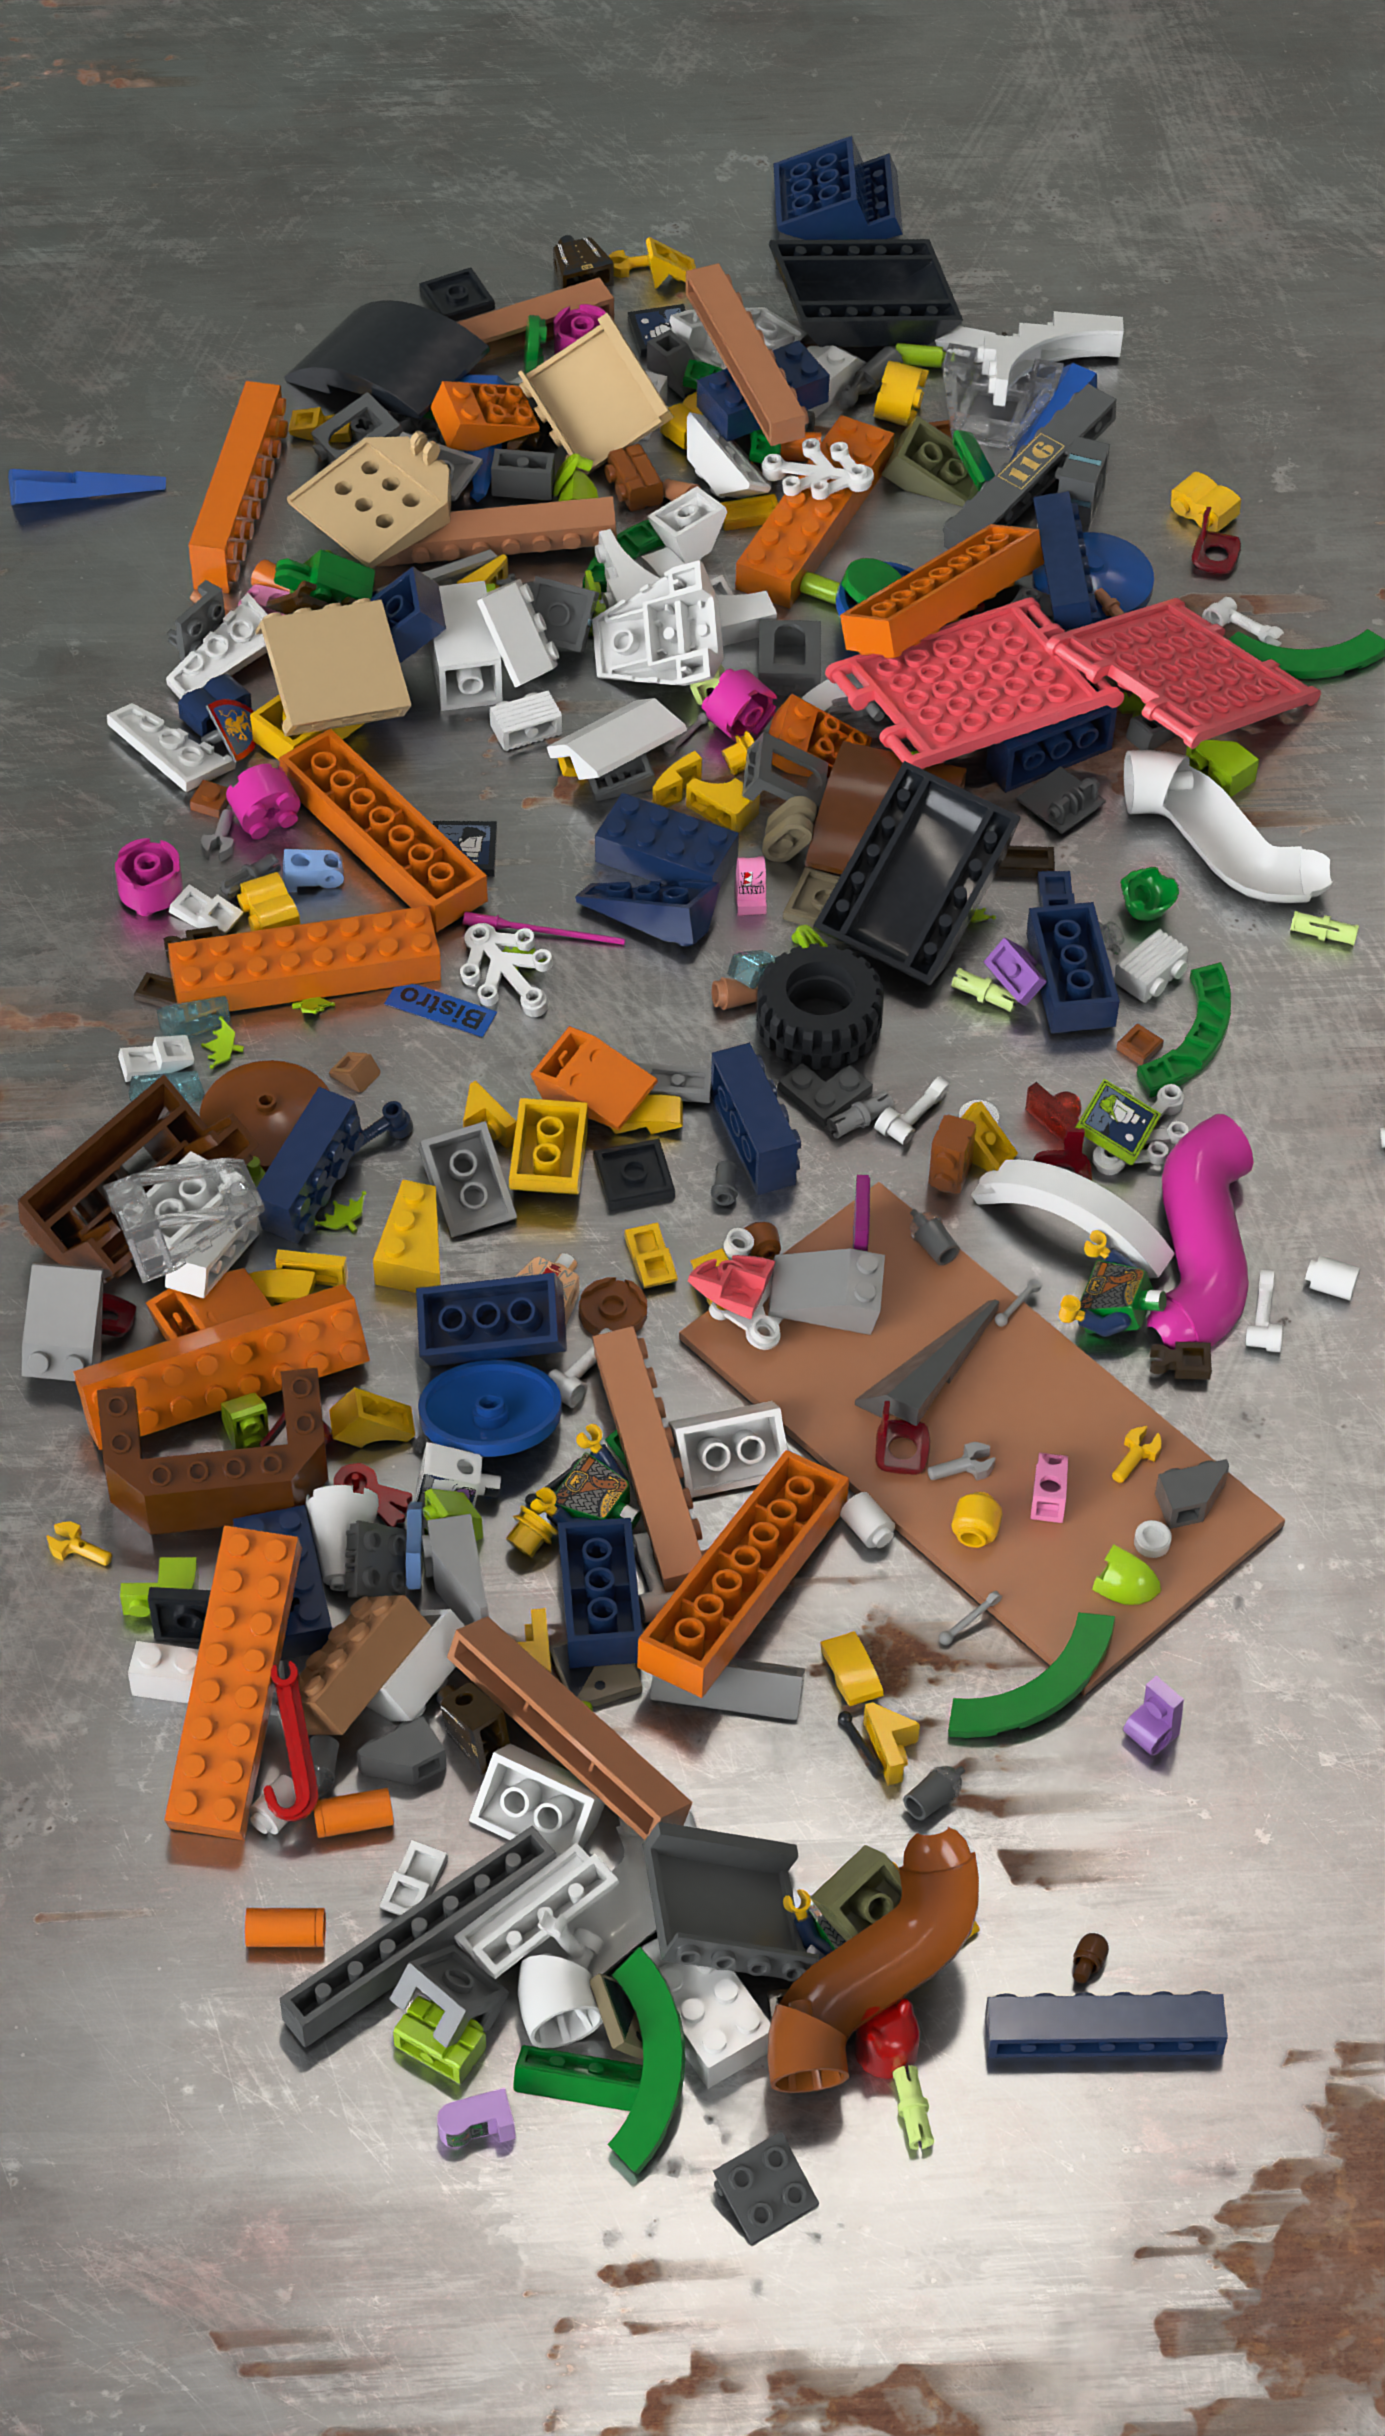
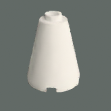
M331 1485L313 1490L312 1498L309 1495L306 1496V1509L322 1580L325 1584L330 1585L332 1590L346 1591L344 1590L346 1572L355 1571V1569L345 1568L346 1563L355 1562V1558L345 1557L346 1552H354L346 1550V1531L350 1530V1523H356L358 1520L370 1523L375 1522L379 1499L377 1494L369 1489L364 1488V1494L353 1493V1486Z

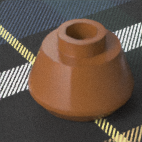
M754 1222L746 1226L744 1229L750 1232L754 1238V1245L748 1256L774 1261L775 1255H779L781 1251L777 1228L769 1222Z

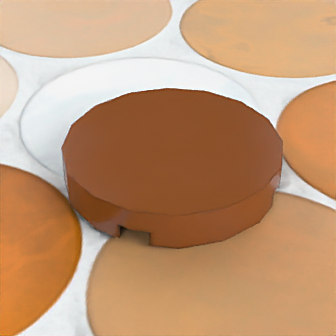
M616 1277L596 1280L587 1286L581 1294L579 1319L583 1327L594 1336L599 1335L605 1328L615 1331L634 1326L636 1333L643 1327L647 1319V1298L643 1290L632 1281L625 1279V1282L616 1280Z

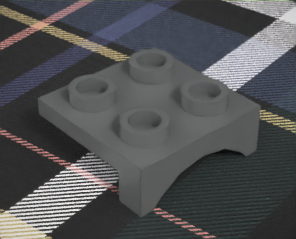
M207 580L198 586V592L202 598L175 620L176 630L170 629L167 632V635L170 636L168 642L179 650L180 663L191 651L195 652L203 644V639L210 631L214 632L223 623V618L225 617L222 589Z

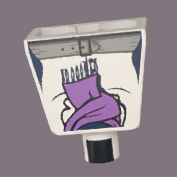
M426 1442L417 1480L415 1502H423L424 1508V1492L432 1488L464 1492L472 1505L475 1506L477 1495L498 1498L501 1476L481 1474L482 1457L479 1454Z

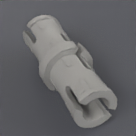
M882 1091L880 1094L864 1102L857 1101L851 1104L850 1109L827 1120L830 1133L837 1131L833 1136L838 1139L860 1126L862 1128L869 1126L870 1122L879 1117L886 1108L891 1107L895 1109L892 1097L889 1096L885 1099L889 1093Z

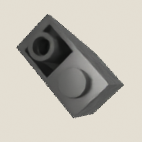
M670 329L647 342V369L653 373L667 376V385L683 399L697 392L696 389L683 386V377L689 359L696 360L689 345Z
M1227 1459L1215 1462L1209 1460L1197 1466L1184 1469L1172 1468L1158 1474L1155 1496L1169 1529L1204 1521L1225 1486L1229 1469Z
M423 1716L413 1721L401 1723L393 1732L381 1738H373L357 1750L358 1768L361 1774L365 1776L414 1786L446 1769L445 1748Z

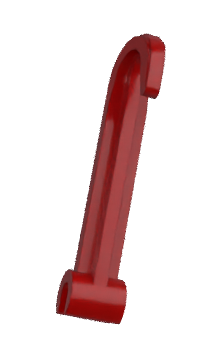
M290 1661L291 1674L287 1679L280 1678L276 1665H273L271 1668V1678L277 1692L296 1801L293 1806L283 1808L278 1804L274 1790L270 1785L265 1786L263 1791L269 1810L277 1818L284 1821H299L306 1818L315 1809L318 1802V1785L299 1689L300 1676L296 1665Z

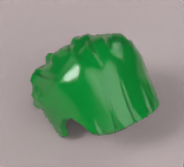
M1157 867L1134 870L1121 879L1120 882L1125 907L1138 920L1154 921L1159 919L1176 902L1179 895V885L1176 880L1162 875Z

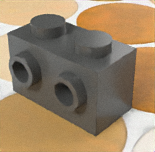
M495 449L491 467L492 496L552 500L555 483L554 453Z

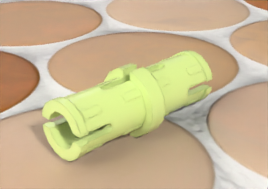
M1295 911L1290 931L1318 936V940L1321 941L1330 939L1354 946L1359 925L1330 920L1331 916L1324 915L1322 918Z
M958 968L956 971L958 976H954L951 987L976 996L979 1002L985 1003L987 1001L1008 1010L1010 1013L1013 1012L1015 1009L1014 1003L1017 1004V1001L1006 988L995 984L994 979L989 977L983 979L962 968Z
M909 2065V2074H906L905 2066H902L893 2071V2078L895 2079L900 2099L897 2107L898 2113L905 2121L909 2147L918 2150V2142L921 2141L922 2149H925L934 2144V2137L932 2136L927 2116L929 2111L928 2099L923 2097L917 2067Z

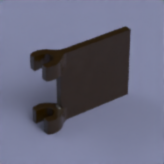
M304 580L299 584L295 592L267 601L266 608L288 615L301 608H311L312 611L323 609V607L330 603L311 597L310 594L316 590L317 585ZM346 597L342 601L341 606L351 605L357 600Z

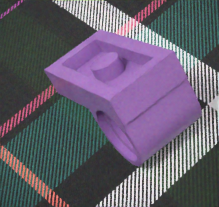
M1005 937L983 961L1016 1001L1024 1006L1030 1002L1047 982L1035 968L1038 964L1036 959L1022 946Z
M1156 1675L1146 1684L1144 1703L1128 1718L1123 1731L1151 1756L1158 1754L1180 1735L1184 1699Z

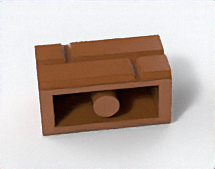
M640 444L628 446L625 450L620 448L609 452L608 465H605V474L609 483H615L616 494L620 502L625 501L631 512L644 509L645 506L652 507L662 503L663 482Z
M949 1114L943 1116L939 1130H937L932 1141L928 1181L932 1187L944 1192L961 1193L972 1168L976 1124L974 1122Z

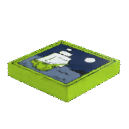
M1103 1079L1075 1128H1083L1085 1131L1084 1137L1132 1166L1160 1118L1161 1113L1108 1080Z

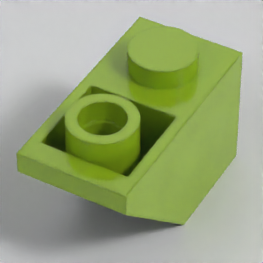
M1204 740L1194 749L1187 746L1186 756L1189 757V766L1209 776L1230 798L1256 781L1259 759L1238 742Z
M254 1392L221 1403L222 1421L233 1449L260 1447L259 1443L269 1432L267 1407L263 1400Z
M432 1488L424 1492L425 1507L422 1510L426 1521L471 1514L475 1539L478 1541L483 1538L482 1517L464 1492ZM428 1525L424 1528L425 1535H428Z

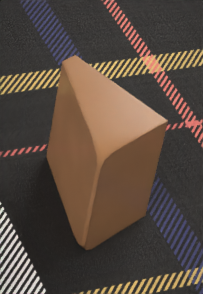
M347 1052L330 1070L329 1075L357 1092H363L381 1072L371 1054Z

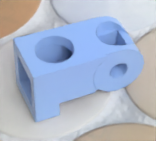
M284 849L283 882L287 892H297V887L303 886L336 888L343 883V859L338 852L332 850Z

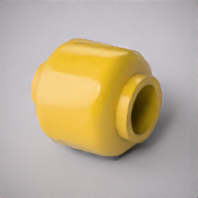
M975 1492L961 1497L956 1505L951 1523L952 1531L958 1540L968 1547L979 1548L993 1542L998 1534L1003 1516L1002 1508L988 1493Z

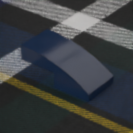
M1070 871L1038 872L1037 884L1040 907L1075 904Z

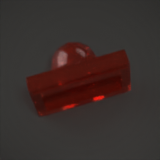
M1035 1082L1028 1087L1025 1109L1064 1143V1135H1066L1067 1128H1075L1079 1121L1078 1117L1082 1112V1104L1079 1097L1072 1092L1062 1091L1052 1096L1039 1083Z

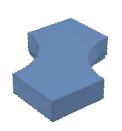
M410 1502L407 1508L406 1587L408 1589H421L423 1502Z

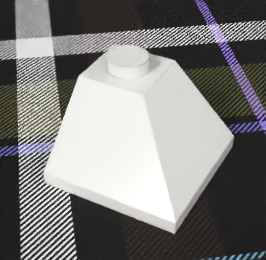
M697 486L647 517L665 546L670 548L684 564L701 560L703 556L712 551L727 510L725 506Z

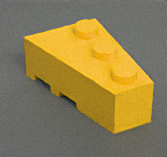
M402 1180L373 1258L375 1285L416 1293V1288L441 1285L436 1186Z

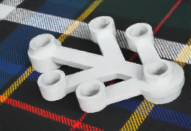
M815 438L806 439L802 443L803 455L810 458L815 465L785 462L779 454H769L762 462L763 476L769 481L781 480L787 473L806 476L802 479L796 476H789L782 481L784 494L788 496L798 495L802 490L811 487L812 497L822 500L830 494L847 487L854 492L865 491L871 487L874 479V473L870 467L856 464L850 457L848 445L845 442H836L830 447L831 458L834 461H839L844 469L833 467L821 452L819 440ZM829 479H837L830 483L827 482Z
M478 923L471 926L464 936L466 946L470 949L468 962L461 967L460 974L465 984H477L481 979L479 968L483 955L486 954L491 960L485 984L480 986L477 992L480 1003L484 1006H492L499 1000L498 987L501 975L503 974L520 994L522 1009L527 1016L540 1017L545 1014L549 1006L545 992L539 988L531 987L515 967L535 968L540 972L548 971L553 966L550 951L539 949L533 955L502 952L497 946H514L522 951L532 949L536 943L532 930L523 928L515 934L496 932L493 926L486 923ZM523 938H530L525 942L520 941ZM542 958L547 959L545 962H538ZM469 972H475L472 976H466ZM486 993H493L489 997H484Z
M1174 1084L1165 1085L1158 1091L1156 1102L1151 1108L1161 1113L1160 1118L1164 1114L1175 1115L1182 1110L1184 1094ZM1119 1087L1134 1097V1092L1130 1088ZM1175 1121L1169 1125L1168 1129H1153L1145 1143H1151L1148 1150H1141L1134 1163L1151 1162L1156 1165L1165 1163L1168 1156V1147L1165 1143L1171 1142L1176 1144L1188 1133V1126L1183 1122ZM1179 1131V1132H1181L1182 1134L1178 1135V1134H1175V1133H1173V1132ZM1100 1146L1096 1147L1093 1152V1163L1102 1174L1115 1175L1124 1168L1125 1164H1128ZM1158 1151V1152H1161L1162 1154H1161V1155H1157V1154H1154L1153 1152Z
M734 1228L730 1230L723 1244L727 1256L731 1259L733 1255L748 1256L754 1245V1238L745 1229ZM772 1274L751 1319L735 1314L727 1309L725 1311L717 1308L718 1304L712 1301L709 1307L710 1315L717 1320H725L727 1318L744 1329L747 1340L754 1347L761 1350H769L774 1348L780 1340L779 1324L784 1318L766 1316L763 1304L770 1296Z

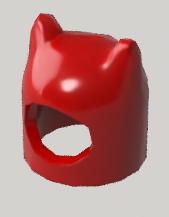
M904 1998L900 2002L894 2003L857 2029L855 2040L856 2058L862 2068L869 2074L878 2078L891 2079L893 2078L894 2070L905 2066L907 2073L909 2071L908 2066L914 2065L917 2061L920 2028L910 2000ZM880 2007L868 2008L861 2021L875 2014Z

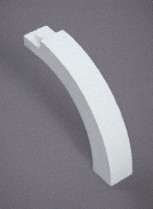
M1019 1159L1005 1160L998 1171L992 1170L985 1173L971 1194L978 1205L995 1203L1030 1205L1055 1213L1075 1223L1090 1234L1094 1230L1101 1231L1107 1238L1105 1246L1109 1250L1111 1248L1116 1249L1146 1271L1149 1278L1160 1277L1175 1254L1157 1230L1122 1199L1081 1175L1050 1164Z

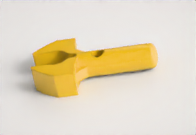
M617 250L609 255L614 263V276L618 278L629 277V271L632 268L650 266L648 255L629 257L625 255L624 250Z
M1147 1426L1137 1427L1129 1431L1125 1436L1124 1445L1129 1447L1130 1451L1113 1471L1112 1478L1114 1481L1123 1483L1141 1459L1147 1458L1153 1462L1156 1461L1161 1452V1437L1159 1433H1157L1150 1444L1140 1446V1442L1146 1436Z
M74 1522L54 1524L55 1533L70 1540L58 1541L49 1535L46 1536L52 1555L62 1561L70 1553H77L104 1566L109 1565L112 1561L113 1556L111 1552L80 1538L82 1534L81 1526Z

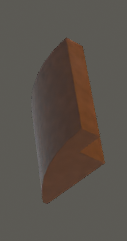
M843 741L819 808L805 861L806 867L836 874L843 873L903 764L894 752ZM944 763L924 768L925 771L964 789L966 768Z

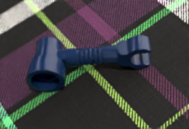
M390 1101L386 1103L382 1109L384 1116L370 1125V1127L362 1130L364 1134L362 1146L385 1131L396 1139L404 1138L411 1133L413 1122L409 1113L402 1108L399 1102Z

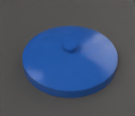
M1083 532L1093 585L1092 594L1099 588H1103L1111 598H1116L1120 602V608L1124 613L1146 607L1152 596L1154 572L1145 554L1122 538L1105 533ZM1043 564L1033 570L1032 586L1040 592L1049 594L1045 566ZM1096 600L1097 612L1091 613L1092 623L1112 618L1104 614L1101 604Z
M506 1360L476 1361L451 1368L429 1382L422 1391L418 1403L420 1426L432 1442L479 1454L481 1457L514 1454L539 1444L556 1429L562 1415L561 1394L553 1379L535 1367Z

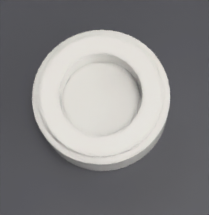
M1154 1520L1145 1521L1136 1529L1134 1545L1143 1556L1158 1558L1168 1552L1172 1535L1165 1524Z

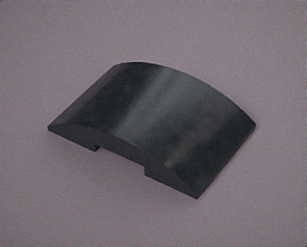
M381 300L367 303L354 310L285 376V380L329 394L337 387L363 395L368 392L385 410L421 419L431 409L430 406L442 381L459 382L490 352V348L468 329L438 312L403 301Z

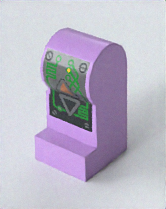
M505 2088L450 2102L444 2105L437 2115L439 2137L446 2146L451 2148L463 2147L473 2138L498 2133L500 2143L516 2139L514 2121Z

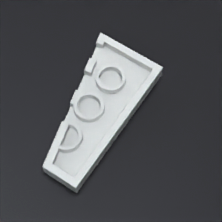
M247 593L241 599V604L223 618V623L214 632L210 631L203 639V644L195 652L191 651L166 677L167 685L181 699L185 693L203 688L211 678L221 674H229L231 676L267 653L263 634L256 635L255 630L263 617L268 614Z
M133 703L107 714V725L185 792L198 787L203 780L210 781L236 767V763H234L230 755L226 754L222 757L214 752L213 746L206 742L196 743L188 738L189 733L180 728L173 729L165 726L163 719Z

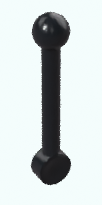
M580 1458L573 1462L571 1468L545 1487L553 1490L564 1482ZM530 1493L526 1496L525 1503L530 1507L532 1501L541 1498L537 1497L536 1493Z
M847 1711L839 1713L838 1722L847 1727L870 1762L873 1772L876 1775L884 1772L881 1761L875 1758L853 1725L852 1715Z

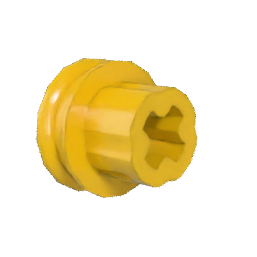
M747 730L744 736H735L737 743L721 751L733 775L745 770L747 749L755 742Z
M521 1505L520 1514L513 1516L518 1523L506 1537V1540L519 1551L532 1558L543 1542L549 1545L552 1544L551 1538L553 1535H558V1531L539 1515Z

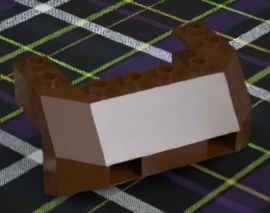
M163 1074L18 1199L19 1221L51 1259L60 1265L102 1268L103 1283L106 1284L114 1277L119 1278L133 1266L130 1260L139 1253L135 1247L129 1244L120 1217L190 1151L232 1173L235 1170H241L253 1160V1156L250 1153L259 1144L234 1113L207 1127L165 1074ZM144 1147L153 1160L135 1176L131 1177L122 1165ZM73 1207H75L76 1210H77V1211L81 1214V1216L84 1218L83 1221H82V1220L79 1218V1216L74 1212V1210L72 1209Z
M307 1368L281 1371L288 1444L143 1459L136 1388L130 1386L97 1390L103 1461L110 1502L150 1535L224 1528V1526L234 1527L233 1519L302 1505L306 1507V1496L309 1495L312 1498L313 1490L324 1487L329 1482L318 1369Z

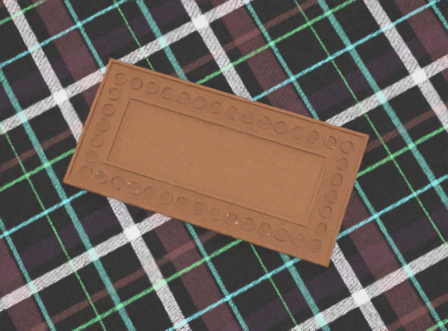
M878 1182L870 1188L868 1252L885 1255L881 1310L871 1335L783 1319L779 1324L781 1337L778 1344L772 1349L761 1350L749 1343L744 1329L727 1318L725 1320L713 1318L708 1310L679 1332V1339L752 1404L773 1401L779 1406L786 1434L824 1467L848 1477V1488L853 1493L867 1492L895 1523V1529L978 1603L982 1604L986 1601L989 1594L997 1591L1002 1596V1599L998 1604L990 1606L986 1610L1049 1665L1059 1657L1070 1640L1076 1625L1078 1612L1115 1616L1111 1643L1102 1663L1100 1662L1098 1668L1090 1677V1682L1081 1691L1085 1696L1284 1526L1285 1519L1228 1472L1225 1486L1203 1522L1169 1529L1172 1538L1170 1548L1165 1555L1158 1558H1149L1140 1554L1134 1545L1137 1527L1141 1523L1150 1520L1159 1521L1167 1526L1155 1496L1158 1474L1172 1468L1184 1469L1197 1466L1209 1460L1215 1462V1460L1025 1302L1008 1317V1323L1005 1326H998L995 1323V1316L1003 1313L1018 1297L961 1249L953 1261L946 1265H938L915 1239L916 1233L921 1227L910 1214L913 1209L882 1183ZM855 1200L783 1254L853 1249ZM770 1296L763 1304L766 1316H768ZM990 1300H998L999 1309L950 1384L947 1382L944 1384L920 1421L925 1423L930 1433V1453L924 1472L911 1475L881 1470L877 1466L875 1458L876 1434L882 1418L856 1406L855 1400ZM889 1413L888 1420H902ZM1147 1426L1146 1436L1140 1442V1446L1150 1444L1157 1433H1159L1161 1437V1452L1156 1461L1153 1462L1147 1458L1141 1459L1123 1483L1114 1481L1112 1478L1113 1471L1130 1451L1129 1447L1124 1445L1125 1436L1129 1431L1137 1427ZM897 1438L890 1443L889 1450L896 1458L909 1459L916 1454L917 1447L910 1439ZM979 1442L990 1446L989 1456L975 1460L983 1462L995 1457V1466L990 1475L976 1481L972 1473L966 1471L937 1480H931L928 1476L927 1470L930 1466L962 1458L964 1455V1444ZM1039 1452L1068 1456L1067 1491L1063 1523L1030 1519ZM985 1492L991 1495L1002 1508L1003 1516L999 1531L993 1542L979 1548L968 1547L962 1544L952 1531L951 1523L959 1499L967 1494ZM1113 1544L1133 1554L1154 1571L1161 1585V1592L1154 1599L1140 1605H1124L1092 1590L1096 1576H1100L1108 1564L1104 1559Z

